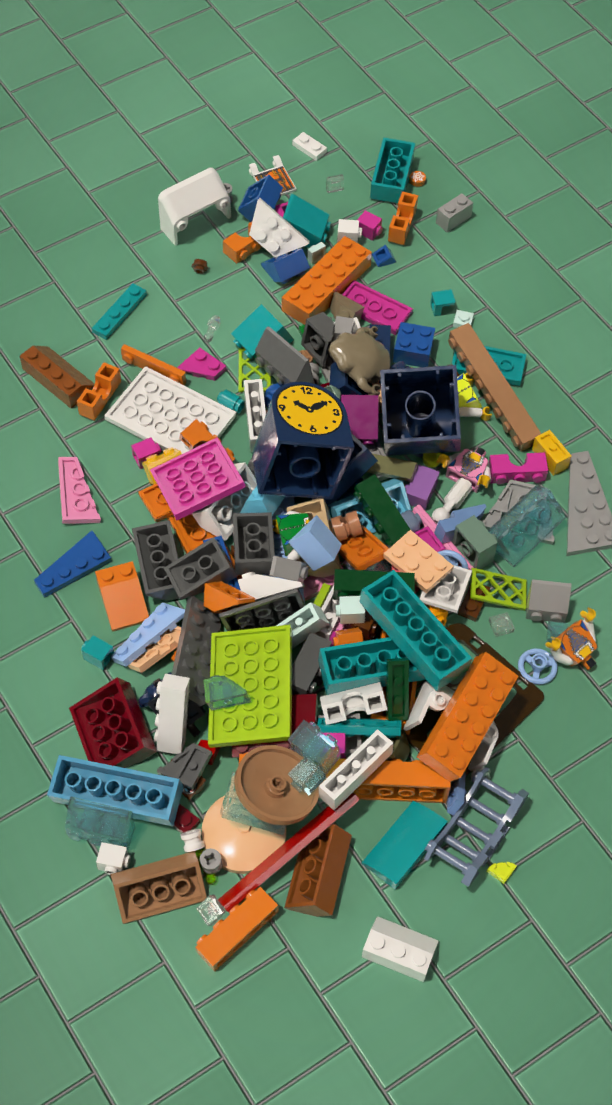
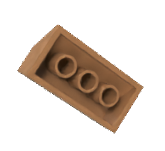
M195 851L111 874L123 924L207 900Z

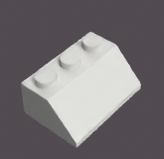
M377 916L363 948L362 958L424 982L439 941Z

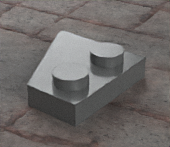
M192 743L183 753L174 756L167 765L159 767L157 773L162 776L180 779L185 787L193 790L212 756V751Z

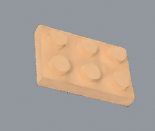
M411 530L383 555V558L400 572L415 573V585L426 594L454 568L449 561Z

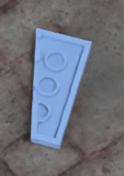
M162 602L143 621L139 628L117 648L116 652L111 656L112 660L117 664L127 667L147 651L145 647L156 644L161 640L160 635L165 631L175 629L177 627L176 623L184 618L185 610Z

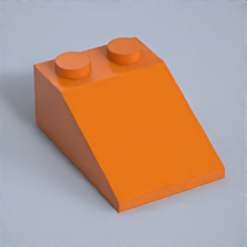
M133 561L95 571L97 584L112 632L142 624L149 617Z

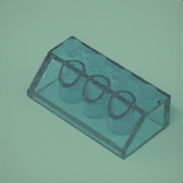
M536 485L499 519L488 532L497 539L496 552L511 566L515 567L566 518V515L551 490Z

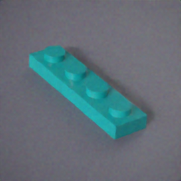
M132 283L92 327V333L107 340L146 297L147 290Z
M318 718L317 734L345 733L346 737L354 735L370 737L378 729L386 737L394 738L401 736L402 720L347 719L326 725L325 718Z

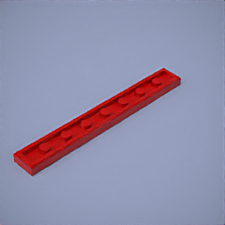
M351 793L335 810L330 806L326 807L217 900L219 904L229 912L235 905L244 900L250 891L258 888L359 801L357 795Z

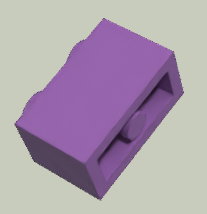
M418 465L413 481L410 482V485L406 484L405 486L411 506L421 505L426 510L437 486L439 471Z

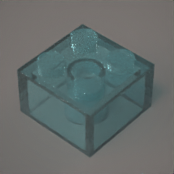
M303 720L288 739L290 747L311 766L326 776L341 757L339 746L337 745L338 741L330 734L325 736L321 733L320 727L314 722L308 723Z

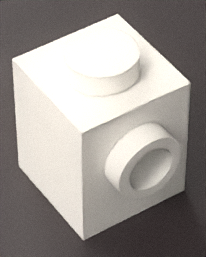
M339 219L337 243L344 236L358 243V238H361L362 228H359V221Z
M102 842L96 861L97 868L108 875L124 871L125 868L129 867L131 856L128 855L127 847Z

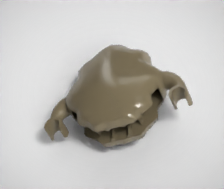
M376 326L371 328L361 327L356 330L355 334L344 332L335 341L331 342L329 347L330 355L338 368L348 374L357 383L359 388L367 392L368 395H380V392H377L380 386L375 384L381 379L380 370H387L391 367L390 352L381 342L375 340L378 336L376 334L378 331Z

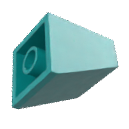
M291 194L283 218L310 241L308 245L303 247L310 248L320 242L326 244V232H329L331 228L329 214L300 197Z
M262 304L231 333L235 338L233 342L239 348L244 347L246 349L244 353L250 359L257 358L255 349L268 326L288 343H291L294 339Z

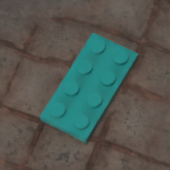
M484 346L507 382L520 386L527 354ZM454 351L452 364L456 365L458 374H466V366L463 362L459 361L457 352Z

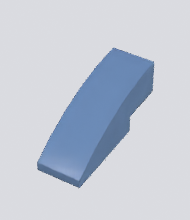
M482 504L452 511L449 519L438 522L434 531L436 537L442 544L452 541L456 525L473 515L480 520L486 505Z

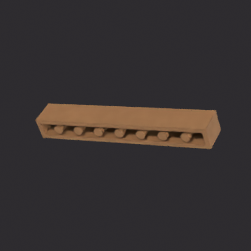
M466 323L451 330L448 339L450 347L457 352V357L466 366L468 375L474 378L477 389L483 392L486 403L492 406L495 417L501 420L502 427L506 433L510 434L513 445L518 447L521 452L532 447L535 437L540 435L541 432L471 325Z

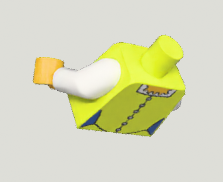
M468 373L461 374L457 377L459 416L481 417L484 421L490 420L492 414L488 413L491 409L487 406L483 410L481 409L482 406L471 387L474 379H470Z

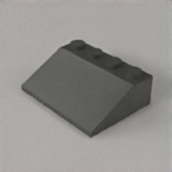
M296 588L220 613L219 616L227 631L272 627L299 611L305 604L300 590Z

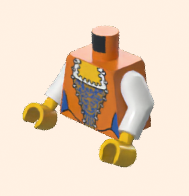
M588 607V613L581 611L580 616L584 620L581 619L574 622L558 637L551 636L552 642H546L545 646L550 648L555 661L571 667L581 662L587 670L596 664V661L590 655L597 648L593 619L596 617L595 610Z

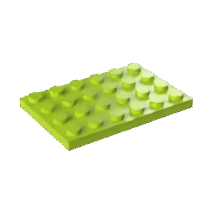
M291 625L211 633L209 747L292 740Z

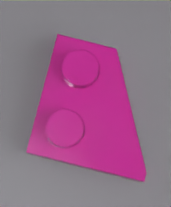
M198 348L177 367L187 373H192L194 377H204L213 381L226 371L225 364L202 348Z

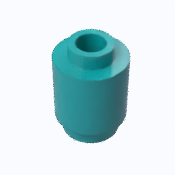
M227 389L221 391L217 397L219 404L238 414L244 408L245 401L242 400V397Z

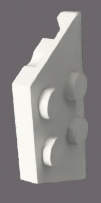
M261 198L258 199L249 233L254 240L274 257L309 244L310 241Z

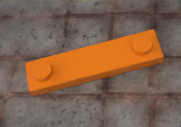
M126 344L122 346V360L126 363L133 364L142 369L146 366L182 385L186 384L185 371Z

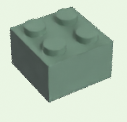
M473 515L455 527L453 544L474 568L482 569L493 562L498 542L496 537L488 532L481 520H478Z

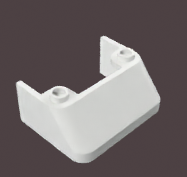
M208 168L163 190L159 194L160 228L174 245L178 244L177 232L183 231L187 227L188 217L214 204L228 219L231 218L230 197L218 172L214 168Z
M428 681L424 683L403 729L407 731L421 724L428 707L434 711L444 710L455 691L447 686L436 691ZM494 720L472 757L468 767L470 771L488 763L498 738V729Z

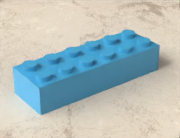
M59 755L47 796L56 803L173 826L184 785L177 778Z

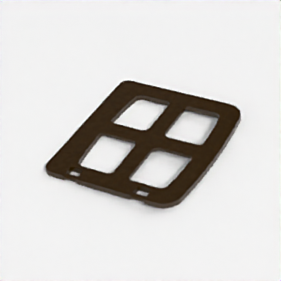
M460 623L451 624L446 629L458 642L463 643L476 656L487 652L517 674V680L520 679L527 685L523 689L516 682L514 683L513 688L516 690V695L494 719L498 729V738L493 748L494 750L543 701L544 694L536 685L526 680L520 671L488 643L479 638L472 629ZM472 639L481 645L478 649L470 643ZM460 682L457 684L449 683L446 686L449 688L459 686ZM430 709L425 714L422 723L411 728L410 734L406 735L408 743L417 752H420L428 738L427 734L434 728L444 710L434 711ZM470 762L464 771L466 773L465 778L472 772L468 770Z

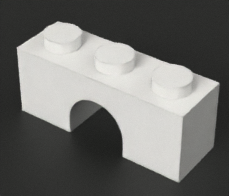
M380 682L320 697L326 725L347 720L346 716L355 711H365L369 715L387 710Z

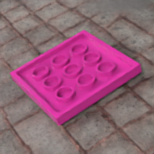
M218 437L150 469L176 521L246 487Z

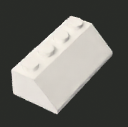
M245 462L234 464L246 485L245 488L191 513L201 528L215 536L222 535L223 540H227L233 532V513L241 512L246 500L257 486L256 478Z

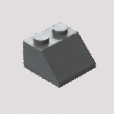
M324 312L306 319L301 345L322 367L326 364L334 328V322Z

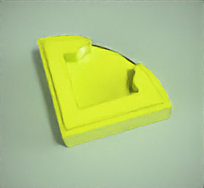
M511 862L494 863L487 869V872L505 884L517 865Z

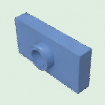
M463 773L461 778L450 782L447 813L455 815L464 804L466 773Z

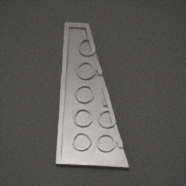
M589 451L572 453L569 463L566 556L611 549L612 514Z

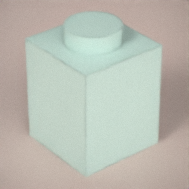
M360 596L339 597V604L335 605L336 617H340V624L364 623L365 608L360 603Z

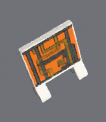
M279 155L273 156L274 168L262 172L258 171L255 163L249 164V173L256 182L270 175L283 187L281 196L296 191V187L284 168Z

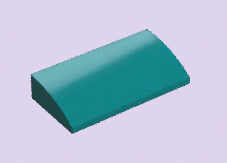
M412 801L361 864L396 890L426 853L425 848L431 839L435 840L447 826L448 821L424 805Z

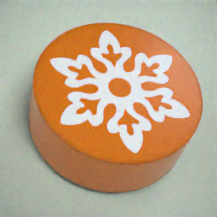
M413 171L410 174L409 182L415 187L423 186L426 182V175L422 171Z

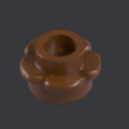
M195 259L191 265L194 272L203 274L208 269L207 261L203 259Z

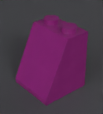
M341 395V402L347 412L351 433L360 442H363V445H374V443H377L379 395Z

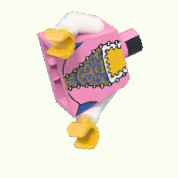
M478 447L475 452L464 449L461 453L458 452L451 456L440 454L436 463H442L443 468L447 466V478L454 482H457L460 478L468 480L472 484V491L476 493L480 484L488 488L491 481V471L487 466L488 459L485 458L486 451L483 448Z

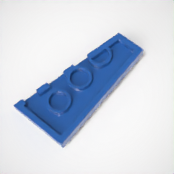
M90 531L35 578L34 582L45 598L112 562L94 532Z

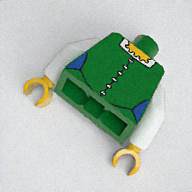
M288 511L284 515H277V519L272 520L273 531L276 534H280L285 556L288 559L297 561L300 555L288 542L310 520L307 513Z

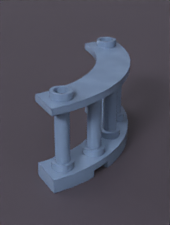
M487 767L475 773L472 778L474 784L465 797L464 804L455 813L435 840L431 839L425 848L427 854L424 859L426 861L436 854L462 871V874L465 876L461 883L468 887L479 875L480 872L478 870L481 866L485 867L510 828L506 826L507 823H511L514 816L518 815L529 795V792L521 789L517 794L515 792L512 794L487 779L486 775L489 771ZM481 785L508 800L510 807L506 814H499L474 799ZM469 805L496 821L498 827L493 834H487L461 818ZM458 825L484 841L485 847L481 852L479 850L476 852L450 836L454 827ZM444 842L470 857L472 863L468 862L466 864L442 849L441 845Z

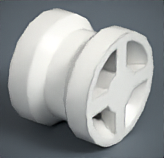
M193 829L180 834L181 839L185 843L183 847L185 852H192L205 847L204 841L200 837L202 834L201 829Z

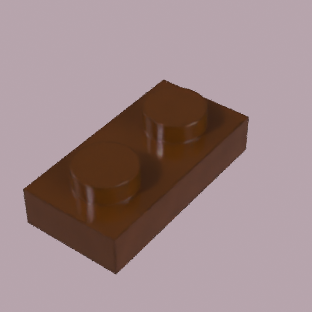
M470 585L458 615L476 622L484 602L470 599ZM483 585L488 591H490V587ZM479 587L476 589V595L486 596Z

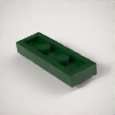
M408 658L387 659L386 719L388 721L409 719Z

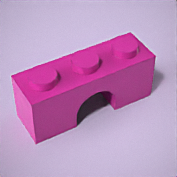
M545 452L527 453L524 465L522 466L512 464L508 454L490 455L488 467L491 471V484L508 483L510 479L536 483L546 481L548 466Z

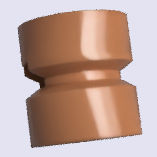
M356 510L346 513L345 517L339 515L330 518L336 538L339 541L348 539L349 535L356 537L363 534Z

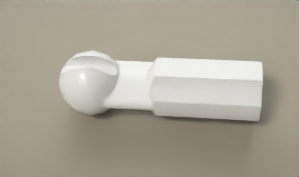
M458 479L445 496L444 506L433 511L432 519L436 524L440 520L449 519L450 511L459 508L473 488L468 480Z

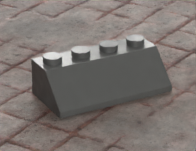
M268 326L255 349L257 356L255 360L258 366L263 367L268 375L273 376L280 385L290 382H309L315 384L309 360Z
M170 520L132 528L146 596L166 601L178 599L179 596L164 567L178 559Z

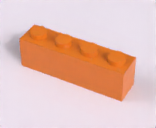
M261 887L250 891L245 898L246 900L241 905H235L225 920H219L213 926L214 930L209 935L205 934L197 941V946L195 947L197 953L214 972L279 912L278 904Z

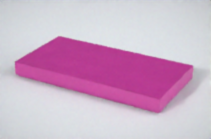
M355 280L352 281L342 294L365 307L361 319L374 325H391V333L394 335L399 331L400 322L405 323L413 313V308Z

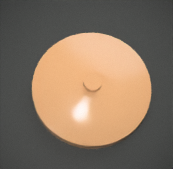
M232 792L219 798L208 809L202 824V841H204L205 850L211 848L220 853L223 863L222 869L237 874H249L285 843L286 825H274L256 818L242 805L237 793Z

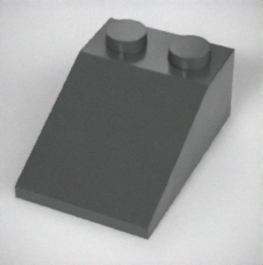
M214 537L164 567L181 600L203 593L205 583L218 581L227 583L238 576L222 546Z

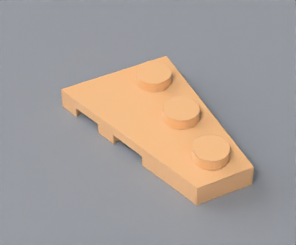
M177 626L172 631L169 629L160 635L161 640L156 644L145 647L147 651L130 663L128 667L143 673L177 648L181 627Z

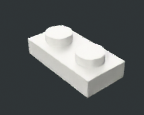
M304 132L292 140L294 147L315 161L327 153V147Z

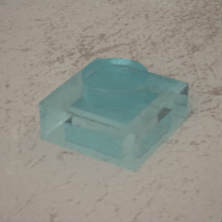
M548 621L546 642H552L551 636L558 637L568 628V623Z

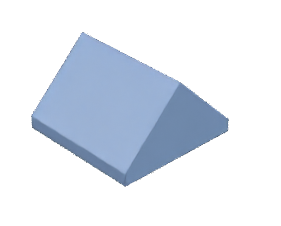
M317 515L288 542L313 571L334 561L342 545Z

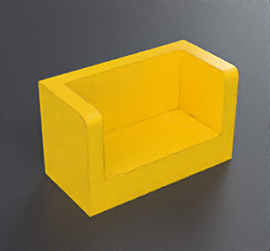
M551 430L535 437L532 451L534 453L545 452L548 470L553 476L569 467L572 455Z

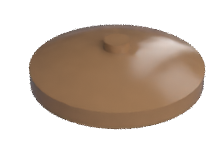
M276 745L257 747L242 758L235 772L234 784L240 802L252 815L264 822L274 825L297 823L311 813L318 801L319 782L315 771L301 755L288 748Z

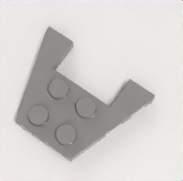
M510 479L497 502L491 508L485 520H483L485 528L497 532L501 515L540 523L536 541L553 545L554 535L547 488Z

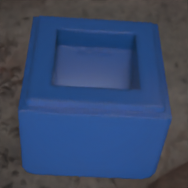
M386 245L372 253L378 267L396 262L391 250Z

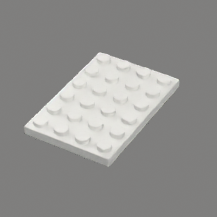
M145 366L104 416L106 421L143 440L152 437L153 441L158 443L162 450L173 447L180 450L183 454L190 451V449L179 439V436L194 420L197 419L199 422H204L209 428L208 431L220 438L236 417V412Z

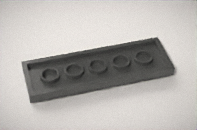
M191 596L187 599L172 675L190 678L188 698L199 706H203L207 702L210 686L211 633L220 632L222 620L219 613L211 612L210 609L204 607V602L195 596Z

